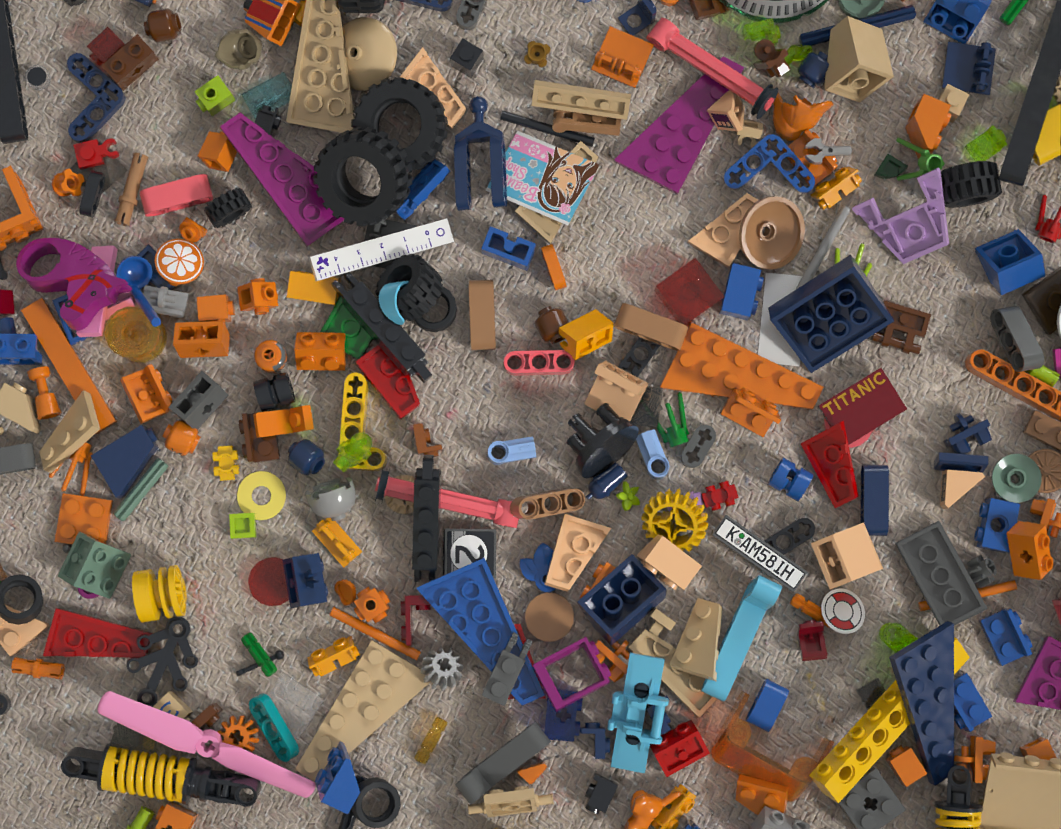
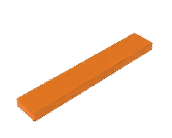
M40 298L23 308L21 312L73 399L76 401L83 390L91 394L100 430L95 434L97 435L117 422L116 418L74 348L70 345L68 338L45 300Z

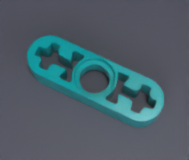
M264 693L252 698L249 701L250 712L277 758L283 762H288L296 757L299 753V746L271 698ZM271 723L275 725L277 733L272 729Z

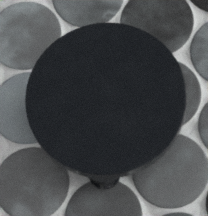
M608 403L602 404L596 411V414L607 424L602 430L592 428L580 413L572 416L575 421L572 419L568 421V425L576 431V434L570 436L566 443L578 455L575 465L578 473L586 479L599 475L617 462L630 449L639 433V428L633 422L619 417Z

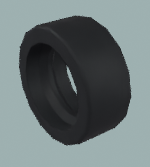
M445 287L440 290V296L448 304V312L445 318L439 322H428L423 317L414 319L416 324L425 331H443L456 318L457 306L455 298L450 290Z
M21 574L9 576L2 580L0 583V617L8 623L16 625L26 624L34 620L41 612L43 606L42 590L37 581ZM19 586L28 588L34 596L33 605L30 609L21 613L9 611L4 605V596L7 591Z
M377 777L368 778L358 784L360 794L351 808L354 816L364 825L371 828H381L392 823L398 816L401 807L397 789L386 780ZM372 789H383L387 792L390 801L387 810L378 817L367 816L362 809L363 797Z

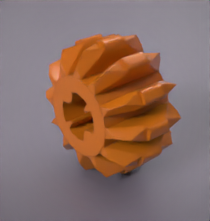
M244 715L239 717L238 722L235 716H231L229 718L230 724L226 721L221 723L226 731L219 730L217 732L224 736V739H222L223 743L241 747L251 752L255 750V747L250 742H259L260 739L258 737L252 736V734L259 732V728L250 729V726L254 723L252 719L244 724ZM239 730L240 735L244 736V739L236 742L237 738L233 737V734Z

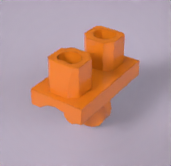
M1049 498L1047 501L1033 499L1030 513L1042 516L1040 524L1046 525L1047 533L1049 527H1052L1050 536L1057 538L1059 530H1061V513L1057 512L1055 520H1052L1056 507L1055 500Z
M598 639L595 645L600 654L596 656L600 664L606 657L614 663L609 668L611 673L609 678L615 683L627 674L628 666L617 656L621 654L626 660L629 659L630 652L625 649L629 642L626 639L621 644L616 641L612 645L615 651L612 652Z
M970 736V756L969 746H961V755H954V761L964 762L968 765L970 762L974 783H982L983 780L987 779L989 764H983V755L995 754L996 743L983 739L980 736Z

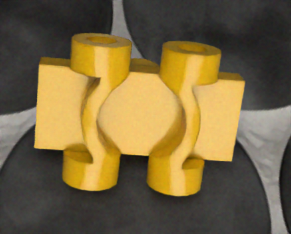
M232 445L219 446L218 451L212 453L213 461H219V466H214L213 468L214 476H220V481L235 480V474L240 473L239 465H235L234 461L239 458L238 450H233Z

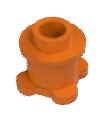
M65 169L62 173H58L53 177L52 188L61 197L69 196L70 194L74 197L80 196L84 176L73 173L71 169Z

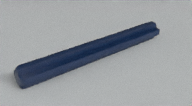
M913 5L857 20L881 28L914 19L916 11ZM836 25L802 33L799 36L801 46L805 48L830 41L831 29Z

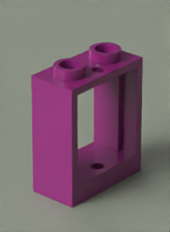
M587 637L532 666L555 712L608 685L610 682L608 677L611 676L607 665L605 663L600 664L596 656L600 654L594 641L589 642ZM583 648L599 681L562 700L546 667Z

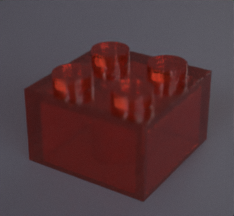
M696 258L656 285L654 289L675 320L686 326L690 325L724 299L721 291Z

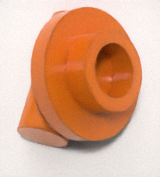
M188 217L179 226L182 237L192 243L199 241L208 231Z

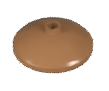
M768 196L755 202L745 213L739 229V242L744 256L750 263L763 269H778L791 262L798 254L804 240L805 225L803 216L793 202L783 197Z

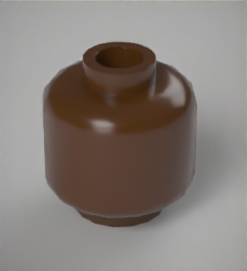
M169 8L151 11L147 16V21L144 22V30L146 35L151 36L157 43L174 40L177 38L178 32L182 30L181 21L178 14L173 13Z
M548 306L538 312L539 317L535 320V326L541 338L545 342H551L552 344L563 341L565 338L559 334V327L569 322L562 309H552L551 306Z

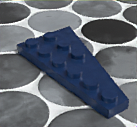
M946 621L889 657L922 763L927 772L928 781L934 786L948 778V773L954 765V623Z

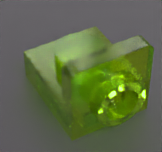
M773 18L745 24L742 29L744 40L759 41L767 35L768 39L776 47L778 39L781 38L779 26L774 25Z
M993 125L968 143L965 148L975 162L987 161L1007 146L1006 137L1000 129H996Z

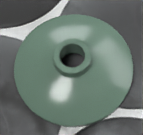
M1007 455L996 463L992 472V484L996 493L1008 502H1026L1037 494L1041 486L1042 477L1040 469L1026 455ZM1013 474L1018 477L1016 484L1012 483L1010 479Z

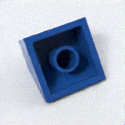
M1019 229L975 248V252L989 282L1000 295L1045 277L1042 253Z

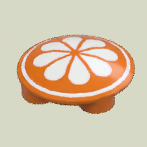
M172 239L162 244L157 250L155 267L159 275L168 281L170 285L178 286L190 283L199 277L203 271L204 258L202 252L194 243L184 239Z

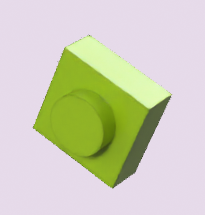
M255 513L229 514L230 539L256 538Z

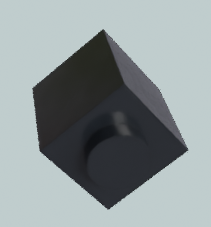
M462 38L450 57L451 67L472 78L484 59L483 50Z

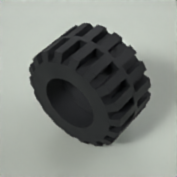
M969 162L941 171L945 207L958 208L976 205L993 200L1002 194L1001 183L998 180V167L995 162Z
M402 255L399 259L393 260L392 264L388 265L385 268L386 270L381 273L380 280L376 285L378 300L380 290L384 285L393 282L409 281L404 288L400 287L397 293V308L405 321L421 318L424 313L427 314L430 311L429 309L432 306H435L436 300L440 298V290L443 289L442 277L419 255Z

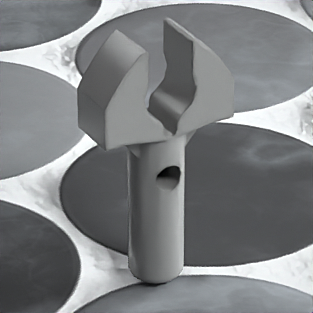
M821 138L812 139L804 147V149L816 148L818 151H821L817 155L805 156V159L814 165L822 164V159L825 156H846L852 153L851 146H825Z

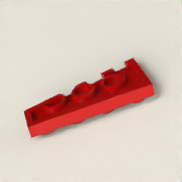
M56 608L43 656L140 658L147 655L149 649L141 650L137 646L136 640L138 636L153 633ZM148 638L140 640L141 646H147L149 643Z

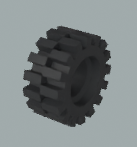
M234 188L232 191L229 190L226 194L223 193L220 197L213 199V202H209L208 206L204 208V212L214 228H220L221 226L224 227L227 224L233 223L234 220L240 219V216H244L252 208V204L243 189Z

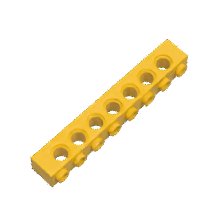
M954 637L955 675L970 657L958 639ZM896 680L809 775L821 792L837 803L847 795L910 725Z

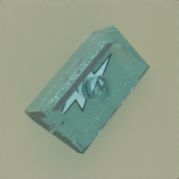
M282 72L241 95L254 119H256L258 109H261L262 105L271 107L272 112L276 107L280 108L289 103L292 86L285 73Z

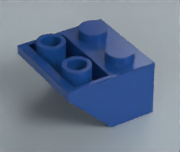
M935 0L923 22L958 42L966 44L992 0Z
M340 741L336 748L333 747L327 758L329 762L325 769H320L315 783L322 803L348 814L359 796L360 790L346 746Z

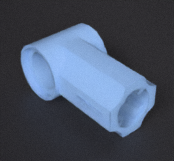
M655 429L639 434L636 442L645 462L647 473L653 479H663L668 474L670 466ZM657 461L665 466L664 472L659 474L651 469V465Z
M533 436L493 442L487 451L488 460L494 465H502L508 462L536 458ZM493 448H502L505 456L502 459L494 458L491 454Z

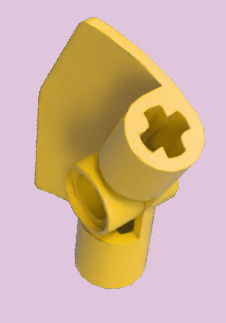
M1061 104L1048 109L1032 158L1038 166L1061 155Z

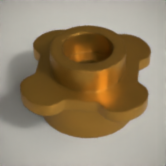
M535 41L529 42L527 45L528 53L524 56L525 63L537 64L541 68L547 65V54L551 51L549 45H543Z

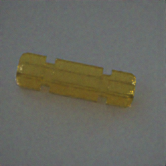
M441 717L435 718L432 729H429L421 744L422 748L417 751L414 757L416 761L422 764L427 763L430 757L429 753L433 752L442 735L440 734L441 731H444L448 724L446 720Z

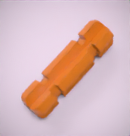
M798 593L793 595L790 605L797 609L800 608L803 613L816 621H822L826 627H829L822 616L820 606L810 600L806 601L805 597Z

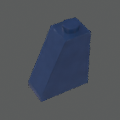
M140 425L91 455L116 498L122 499L127 495L159 448L156 443L159 439L151 427L148 429L146 426Z

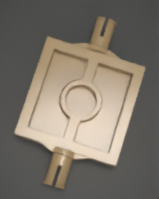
M519 786L514 788V791L504 792L502 789L491 790L489 794L484 795L483 803L468 804L469 815L484 813L489 818L536 812L537 807L541 805L554 804L553 793L538 796L535 794L534 788L529 789L528 786Z

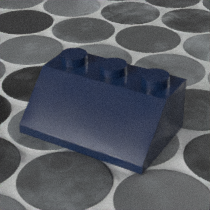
M631 554L577 601V604L594 629L612 646L666 598V588Z

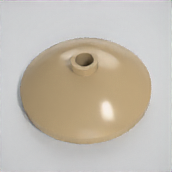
M360 17L346 23L342 30L350 88L369 91L371 85H378L381 83V80L389 79L395 68L397 46L394 36L389 28L377 19ZM355 49H357L356 56H354Z

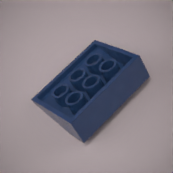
M851 254L768 307L771 322L810 373H813L894 322L888 309Z

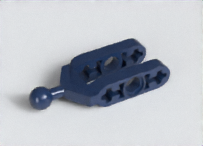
M476 96L469 103L470 111L474 114V123L455 135V199L458 211L471 210L469 144L490 142L493 207H507L504 134L502 131L484 123V113L487 111L488 103L485 98Z

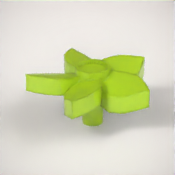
M623 481V492L617 493L616 497L619 500H623L622 507L624 511H628L632 506L640 505L638 497L635 496L639 487L630 488L629 484Z

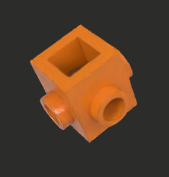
M258 278L237 287L240 311H254L255 315L269 313V309L278 306L275 282H265L264 278Z
M368 586L356 594L358 599L354 601L356 607L353 609L361 621L365 619L367 622H371L373 620L376 624L388 616L386 611L390 609L388 603L391 601L383 589L379 591L377 588H373L371 590ZM369 600H373L376 604L373 610H369L366 606Z

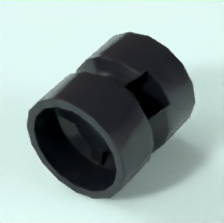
M287 372L274 375L272 380L263 378L253 381L256 398L262 412L276 408L278 403L284 406L296 402Z

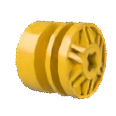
M178 565L169 566L168 571L165 567H160L158 579H156L152 569L133 572V600L141 623L159 620L161 608L167 618H173L174 613L177 617L185 616L187 592Z

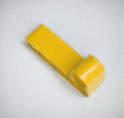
M357 372L351 373L344 382L339 461L345 468L351 470L380 471L387 463L385 453L379 448L364 447L368 382L362 374ZM356 379L363 384L357 388V395L359 397L362 396V399L357 397L349 398V395H355V389L350 385L355 383ZM353 403L361 405V410L357 415H350L348 412L349 406ZM351 427H356L359 430V435L354 440H350L346 436L347 430ZM350 451L356 452L357 460L355 463L346 464L344 459L346 453ZM373 453H379L382 458L381 463L377 466H371L369 463V457Z

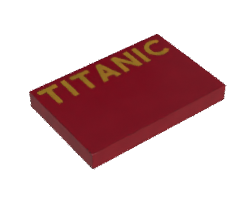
M879 368L818 406L830 427L844 421L848 445L907 410L882 368Z

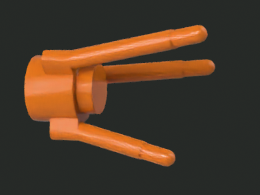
M85 442L69 457L72 462L61 487L63 492L67 489L77 462L83 463L84 461L80 495H85L90 460L92 458L91 455H93L90 452L92 445ZM61 465L58 468H56L52 473H49V478H52L55 475V473L58 471Z

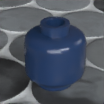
M819 51L818 54L808 53L798 67L799 79L813 89L815 86L822 87L825 84V76L829 67L828 55L822 51Z
M308 439L296 441L288 449V463L302 475L317 474L324 466L323 450Z

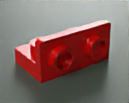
M692 720L680 723L673 730L663 735L661 734V744H650V748L666 777L710 754Z

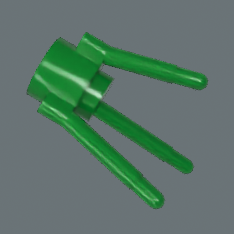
M681 392L677 394L681 425L676 423L670 403L665 404L671 427L666 428L667 433L658 420L656 421L655 419L653 421V424L662 436L663 442H668L670 448L688 442L687 435H689L686 425ZM646 405L644 410L647 413V415L655 418V415H652L653 412L651 413L650 408L648 409L649 406Z

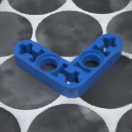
M774 134L765 136L732 165L724 175V181L729 188L734 190L740 189L772 162L798 192L808 193L815 186L813 174L784 141ZM768 140L772 142L777 140L776 146L778 150L782 152L783 149H786L787 151L780 155L777 161L773 159L777 154L772 149L766 150L768 147L766 142ZM752 155L758 156L761 160L760 166L756 169H751L747 166V159ZM786 157H791L795 161V167L790 171H786L781 167V162ZM743 164L745 170L751 174L746 177V174L743 173L739 178L741 181L739 184L735 182L731 184L729 182L731 180L730 174L732 172L738 174L742 170L738 166ZM799 167L803 169L799 172L803 178L810 177L808 181L810 186L808 188L805 186L800 188L798 186L800 181L796 176L793 179L789 177L796 173Z

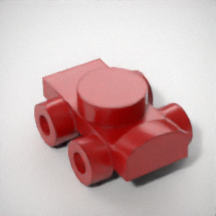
M729 481L719 483V489H715L714 485L705 487L706 493L701 494L705 508L711 507L712 511L721 509L720 504L724 502L726 507L734 505V499L739 498L735 484L729 485Z

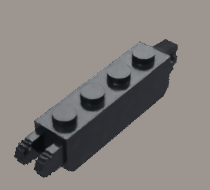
M350 272L343 274L344 279L353 287L349 292L343 288L340 282L336 280L332 282V287L342 298L345 308L404 375L409 374L411 377L416 375L423 383L428 381L432 374L425 366L428 364V361L425 359L426 354L400 325L386 317L380 307L379 300L362 281L359 283Z
M424 455L423 466L416 469L414 478L412 549L414 582H420L422 577L421 570H430L429 582L435 580L439 560L442 472L440 469H434V455Z

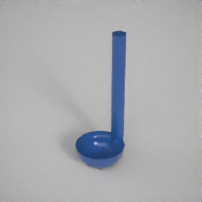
M128 256L118 264L116 276L128 282V285L132 288L130 293L152 326L157 327L161 324V320L140 290L151 280L152 267L146 259L140 256Z

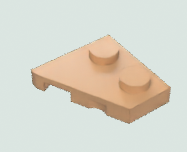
M4 603L9 611L14 613L22 612ZM0 617V644L9 656H14L50 627V625L36 618L26 624L16 625L8 623Z

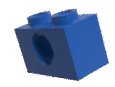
M994 498L985 499V503L982 502L979 509V517H982L980 527H977L974 540L977 541L976 547L1010 553L1007 532L1017 523L1020 504ZM994 518L999 520L1001 524L998 532L993 531L991 528V521Z

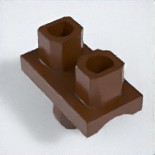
M767 39L760 40L755 44L754 54L761 60L753 63L756 70L764 69L769 78H772L774 76L780 77L791 69L784 59L789 55L785 48L775 49L774 44Z

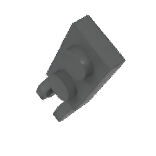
M514 632L505 650H502L482 693V696L505 706L532 644V641L527 639L522 646L519 657L510 653L518 640V634Z

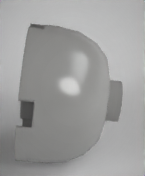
M345 477L346 482L341 483L339 478L320 483L312 487L314 492L311 494L307 490L305 496L311 510L322 518H331L332 521L345 518V513L351 510L355 504L356 492L352 478Z

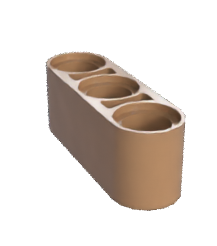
M493 279L469 280L471 350L496 349Z
M626 303L621 304L614 323V327L618 330L676 351L681 350L688 331V327L684 324Z
M562 488L515 498L511 502L510 511L518 519H536L581 509L585 503V496L581 490L574 488ZM570 493L573 496L571 505L567 502V497ZM547 498H549L551 501V505L548 510L544 506V502ZM524 502L528 505V511L525 514L521 510Z

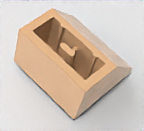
M864 523L811 543L830 590L883 569Z
M659 534L636 556L642 560L641 563L647 570L654 575L659 573L661 575L659 580L674 590L677 587L685 590L702 567V565Z

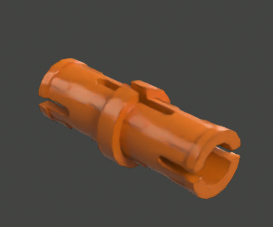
M15 657L12 661L11 669L12 673L33 675V678L50 677L61 680L64 676L65 665L62 663L45 662L39 658L28 660Z

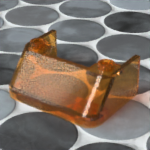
M741 691L711 746V757L715 762L738 775L741 774L788 786L787 802L797 800L813 781L809 775L829 754L834 742L824 737L813 759L805 756L795 760L789 770L747 746L751 737V728L747 722L738 717L750 695Z

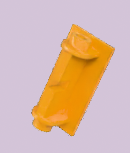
M852 167L839 169L835 173V177L820 183L815 188L816 191L810 194V196L820 200L817 203L822 210L831 208L842 199L838 193L839 190L842 191L844 196H847L860 186L859 183L862 180L856 174L859 172L858 169Z
M331 518L321 520L316 525V528L312 530L314 535L343 568L362 553L361 549L336 521H332Z
M352 636L348 638L342 637L337 639L333 645L312 652L307 657L308 665L315 677L318 675L322 677L337 669L333 662L337 659L342 667L356 660L360 652L354 646Z
M682 784L678 787L675 786L671 793L680 791L682 795L669 803L672 805L670 809L667 807L662 808L660 814L652 821L651 825L656 829H659L660 826V829H676L680 823L678 820L684 813H688L695 804L694 799L697 796L688 791Z

